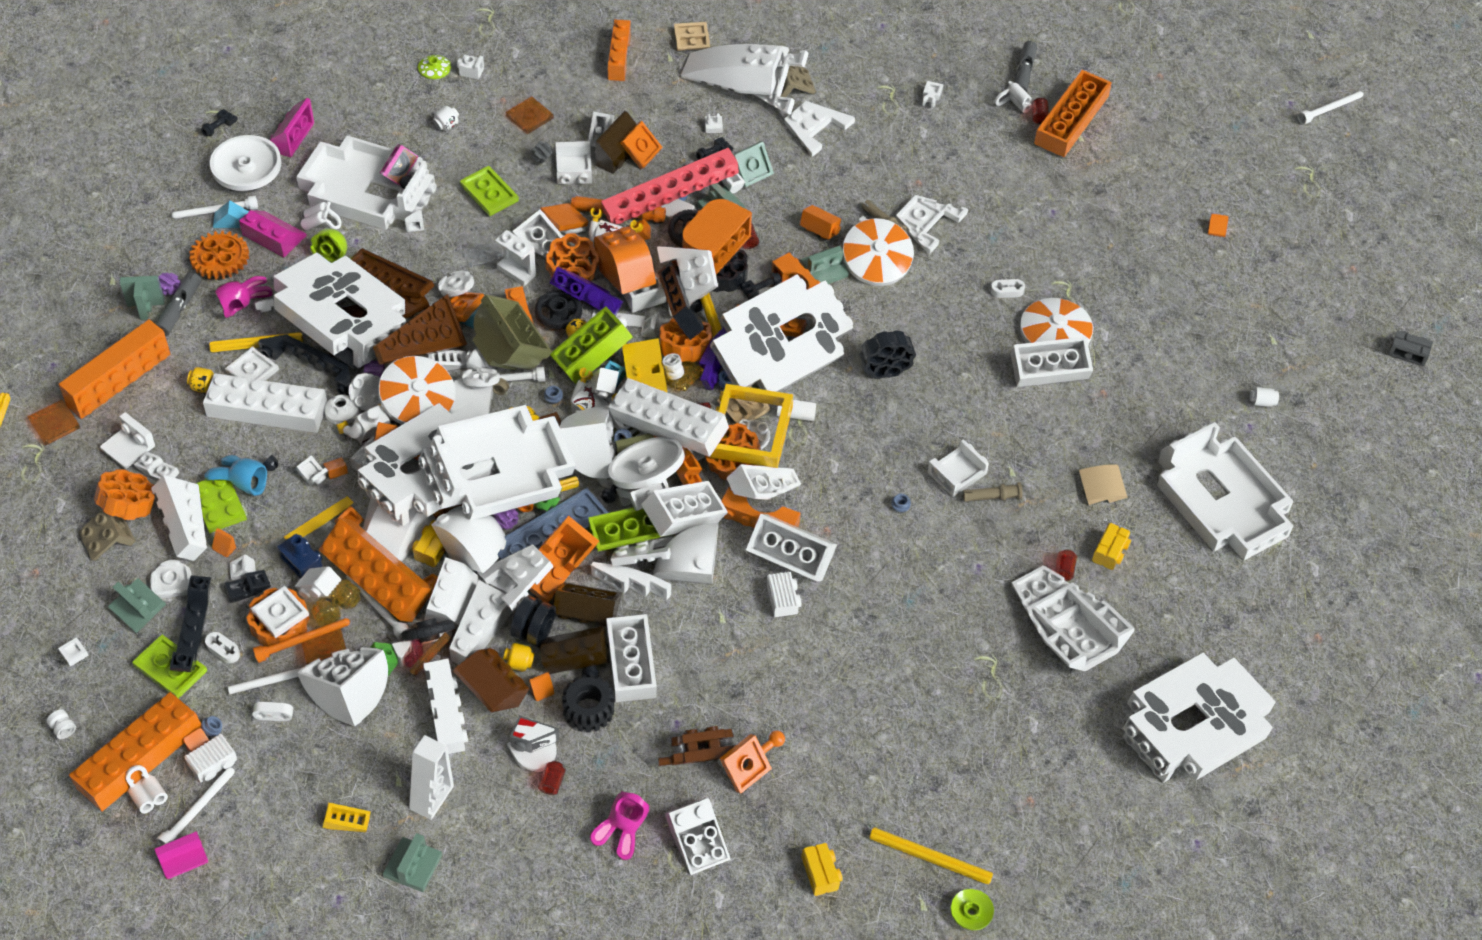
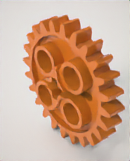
M224 230L220 234L214 231V235L207 233L208 237L206 238L201 236V241L196 240V245H192V250L189 251V259L196 273H200L201 277L207 274L208 279L214 276L215 280L219 276L225 279V275L231 278V273L233 272L238 274L237 269L243 270V265H247V259H249V249L246 241H243V237L238 238L237 233L232 236L231 231L224 234Z

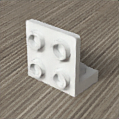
M124 412L119 416L122 429L103 443L100 448L124 469H127L146 452L155 447L151 432Z

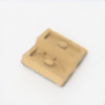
M707 22L674 24L677 51L710 48Z
M730 398L726 412L735 423H739L743 419L756 420L771 409L765 403Z
M1100 465L1079 470L1089 505L1104 500L1112 503L1128 498L1118 465Z

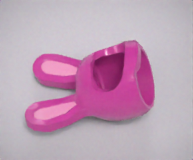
M254 276L247 279L244 283L231 281L219 286L215 292L223 307L224 316L229 318L237 311L246 308L250 303V299L272 296L273 290L270 287L258 286L267 283L266 277Z
M624 791L618 793L612 804L608 819L591 832L589 836L591 843L595 846L603 845L612 835L615 828H618L623 832L617 847V855L622 860L631 859L635 849V833L648 815L649 804L637 794Z

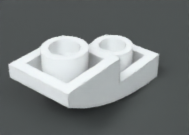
M146 452L134 464L138 470L155 481H158L163 475L175 478L179 474L176 467L164 463L161 457Z

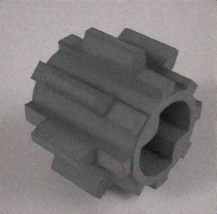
M539 141L530 151L533 154L532 158L536 162L540 161L542 164L553 152L550 150L552 147L547 142L543 143L542 141Z

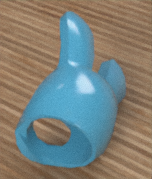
M228 455L221 459V463L230 468L214 467L209 469L204 475L206 480H228L240 490L256 496L262 494L265 490L267 469L259 461L239 458L236 455ZM253 476H256L258 478V485L252 489L251 480Z

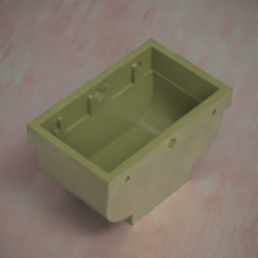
M485 294L481 299L482 304L474 317L476 336L472 340L490 366L516 370L517 368L530 370L535 368L544 358L547 359L552 351L519 302Z

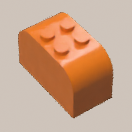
M726 199L710 201L702 210H698L691 221L687 222L683 230V248L711 251L715 273L717 274L751 237L752 212Z
M630 226L594 237V247L599 254V271L622 294L656 284L648 246L645 240Z

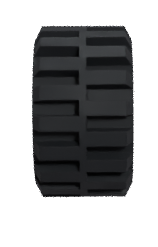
M582 675L581 679L576 677L573 679V683L569 682L567 688H564L562 696L563 715L566 722H570L572 728L577 727L578 731L581 732L583 729L586 732H591L592 729H595L596 732L600 730V726L606 727L607 721L610 722L612 715H614V695L612 687L609 688V683L607 681L603 682L601 677L596 679L595 675H590V677ZM585 699H593L599 702L598 705L592 708H583L578 705L580 701Z

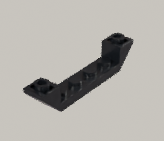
M674 260L659 270L658 275L672 317L691 340L704 330L701 317L691 310L680 279L677 260Z
M287 334L264 338L258 341L261 354L267 358L276 361L286 351L289 355H294L303 362L310 363L319 370L330 373L335 377L336 391L340 395H349L351 379L347 364Z
M190 576L187 589V605L176 652H173L171 659V671L192 672L195 670L208 611L211 577Z

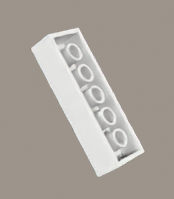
M214 373L203 405L207 417L318 433L325 413L327 398L324 389Z
M630 378L625 381L608 406L614 420L657 437L673 438L679 441L683 447L708 457L711 456L729 428L723 413Z

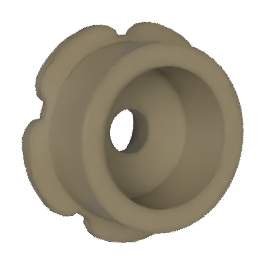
M500 378V381L493 385V392L498 395H504L509 389V384L503 378Z

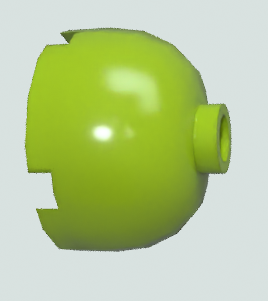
M322 229L311 238L312 246L310 248L312 253L320 254L331 263L344 257L347 252V241L344 235L336 229Z

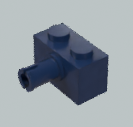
M294 534L277 546L280 559L300 579L309 569L322 567V556L317 550L313 551L308 541L302 538L301 535Z

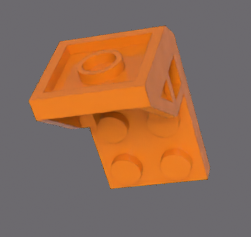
M567 516L538 549L552 563L553 568L537 585L534 583L529 590L543 602L548 603L556 593V590L594 549L599 540L570 516Z

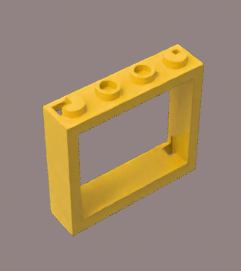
M726 384L724 391L720 392L719 402L721 404L716 407L717 412L726 414L730 398L782 406L771 452L718 444L710 457L778 468L793 409V394Z

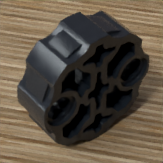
M739 249L716 274L718 287L712 291L731 292L737 290L738 286L746 282L748 277V256L744 250Z
M898 330L877 333L873 338L866 340L862 344V350L859 353L865 373L870 374L875 379L899 376L903 371L912 367L914 364L913 360L916 357L911 338Z

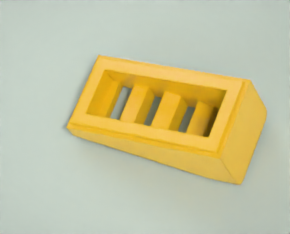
M328 802L322 828L366 832L371 811ZM332 814L336 815V819H332ZM341 815H345L344 821L340 820ZM350 816H354L353 823L349 822ZM358 817H363L361 825L357 824Z

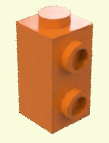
M811 205L803 210L800 226L806 228L807 231L820 235L824 239H830L840 232L841 218Z

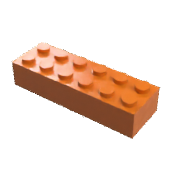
M1081 70L1037 129L1034 144L1065 157L1109 97L1112 82Z
M148 319L60 382L59 387L66 406L80 419H83L100 405L106 403L111 397L121 392L129 384L135 382L144 373L150 371L155 365L165 360L171 353L164 331Z
M340 518L319 548L323 555L400 621L412 622L434 590L353 520Z
M169 692L71 772L69 777L76 789L103 812L129 790L130 785L125 778L127 771L133 766L141 765L145 767L147 773L151 772L184 744L183 739L201 728L198 716L192 709ZM137 770L131 774L130 778L134 780V784L144 777L141 775L142 771Z

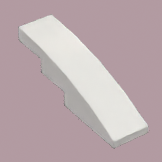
M593 562L591 564V576L623 593L630 588L645 597L650 591L665 600L671 595V584L653 575L636 569L613 566L607 563Z

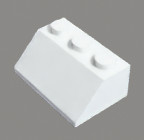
M445 557L426 609L425 619L436 618L437 622L452 620L455 626L454 629H458L477 583L482 579L466 564Z

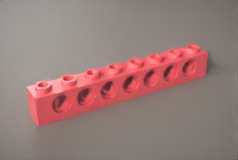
M726 148L602 200L603 212L610 223L621 224L645 212L652 211L664 204H669L676 199L685 197L690 193L716 184L728 177H733L739 173L738 162L731 150Z

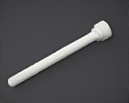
M1356 92L1312 111H1301L1298 113L1297 119L1302 125L1310 123L1315 116L1361 98L1363 92Z
M256 195L248 196L245 201L234 202L242 208L258 209ZM224 204L176 211L172 213V218L178 219L215 213Z
M536 367L532 372L501 374L500 378L506 381L534 379V381L545 382L544 367Z
M347 575V580L352 582L351 584L393 627L396 638L399 641H403L402 632L411 628L406 623L398 622L385 607Z
M231 767L227 768L170 831L162 832L157 837V842L162 846L176 840V836L232 777L234 769Z

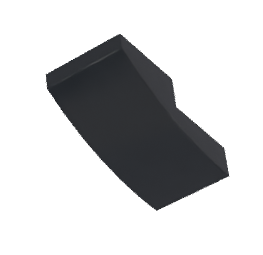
M265 570L246 573L244 579L226 582L224 589L230 603L257 595L270 588L271 585Z

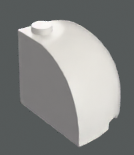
M609 405L593 407L571 414L561 422L559 427L576 464L575 469L592 478H610L608 468L616 455L615 442L611 438L614 426L612 415L608 408Z
M462 506L440 515L437 521L431 524L450 559L464 563L470 569L480 573H484L499 558L498 552L500 549L504 550L506 545L505 533L494 517L488 515L470 520L468 514L464 513Z
M718 523L696 525L676 535L665 546L670 548V559L662 560V557H659L653 576L660 579L713 584Z
M361 647L360 651L350 652L349 649L332 653L333 657L323 661L317 659L298 671L297 674L308 695L323 711L339 721L356 726L377 706L386 687L388 665L384 651L381 649Z

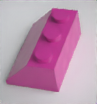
M309 98L294 105L290 112L286 114L283 122L279 124L276 132L271 135L270 141L276 145L280 155L291 158L314 125Z
M250 210L239 220L243 236L283 258L307 236L305 232L266 211Z

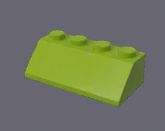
M605 306L552 351L550 355L568 377L577 384L578 380L582 378L579 374L581 368L585 367L587 369L585 372V376H587L589 371L593 372L633 336L623 323Z
M633 507L588 517L589 533L599 540L598 544L594 547L597 551L660 538L644 508L636 511Z

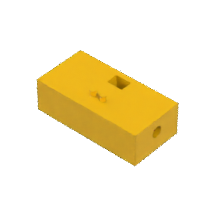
M659 339L623 345L627 379L630 378L668 393Z

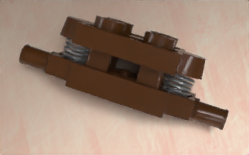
M712 726L704 729V732H698L697 729L686 730L683 732L684 735L671 738V747L675 748V754L658 758V763L660 767L719 760V758L736 746L731 743V738L734 737L732 729L724 730L719 729L718 726ZM708 743L709 749L701 748V750H698L697 744Z

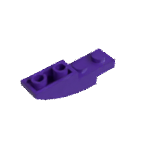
M560 267L556 268L550 284L599 310L606 306L615 316L623 303L622 300L610 294L606 289Z
M724 327L715 335L712 341L727 333ZM709 344L699 364L703 369L702 384L706 390H713L718 382V374L722 365Z

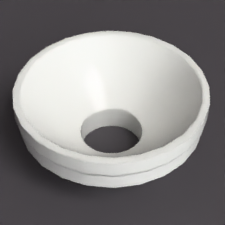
M336 395L327 401L325 416L330 423L335 425L342 423L344 420H347L348 424H350L359 415L360 409L352 403L349 395ZM338 401L346 402L343 407L335 405Z

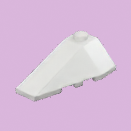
M541 210L537 211L513 230L517 237L534 247V252L545 258L552 241L556 238L564 237Z
M740 465L727 477L734 494L753 499L768 500L801 485L794 469Z

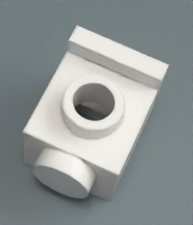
M464 55L462 59L459 58L457 68H459L460 76L479 80L484 70L483 56L478 58Z

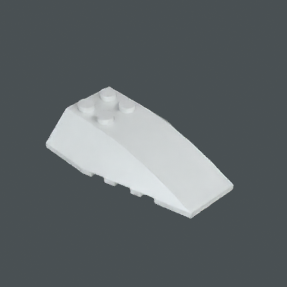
M733 44L699 50L689 54L681 73V78L699 83L705 81L707 85H720L722 89L728 90L731 88L738 93L772 95L776 85L774 72L780 57L787 56L789 48L776 45Z
M415 459L407 461L400 467V470L405 474H413L422 469L419 461ZM370 498L363 529L402 562L409 554L416 540L419 541L422 537L423 528L426 525L429 526L432 520H437L433 514L426 517L413 506L408 510L409 523L402 526L398 521H394L385 509L382 510L373 498Z
M1044 565L1012 582L1015 592L1043 641L1070 668L1087 671L1116 655L1134 632L1135 628L1105 601H1098L1095 599V595L1090 592H1083L1073 582L1071 584L1066 582L1064 577Z

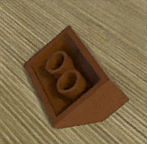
M492 648L477 650L453 670L491 713L519 707L530 689L524 683V680Z

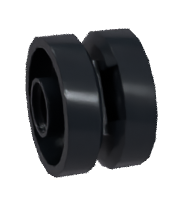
M529 595L521 601L511 624V636L522 641L527 638L529 644L540 647L552 629L556 615V606L547 602L540 604L537 598Z

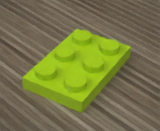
M490 166L460 180L462 188L489 216L519 201V196Z
M218 479L203 480L195 483L199 486L202 516L209 534L215 532L217 528L223 529L247 520L243 507L230 481Z
M162 634L132 664L168 693L171 692L179 699L207 672V668L197 660L195 670L192 672L171 671V659L173 652H176L177 645Z

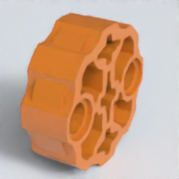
M569 233L562 238H556L550 244V249L546 254V270L549 271L551 279L556 268L560 267L592 281L598 268L599 254L593 247V242L587 237L582 238L575 233ZM567 243H574L575 246L570 247L567 245Z
M670 319L669 322L662 324L659 329L662 355L666 356L675 353L680 356L682 362L700 361L707 346L713 339L711 325L702 321L704 330L690 340L675 319Z
M740 423L728 425L729 428L724 436L728 437L722 438L718 443L761 450L756 433L751 432L747 429L746 425ZM705 455L709 469L718 474L719 478L727 480V477L740 465L759 466L715 458L718 461L716 462L714 458Z
M116 469L112 472H105L100 476L94 501L96 505L103 509V512L110 516L121 517L124 520H135L150 514L156 494H153L151 489L154 484L150 483L144 475Z
M277 588L265 590L262 595L254 598L249 604L250 611L247 621L251 634L259 640L261 645H266L267 647L307 632L309 616L284 632L286 634L275 638L252 613L251 608L279 590ZM287 588L307 610L305 600L301 599L296 591Z

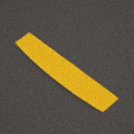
M346 496L285 535L284 538L287 540L294 534L301 535L302 537L306 536L336 517L354 502Z

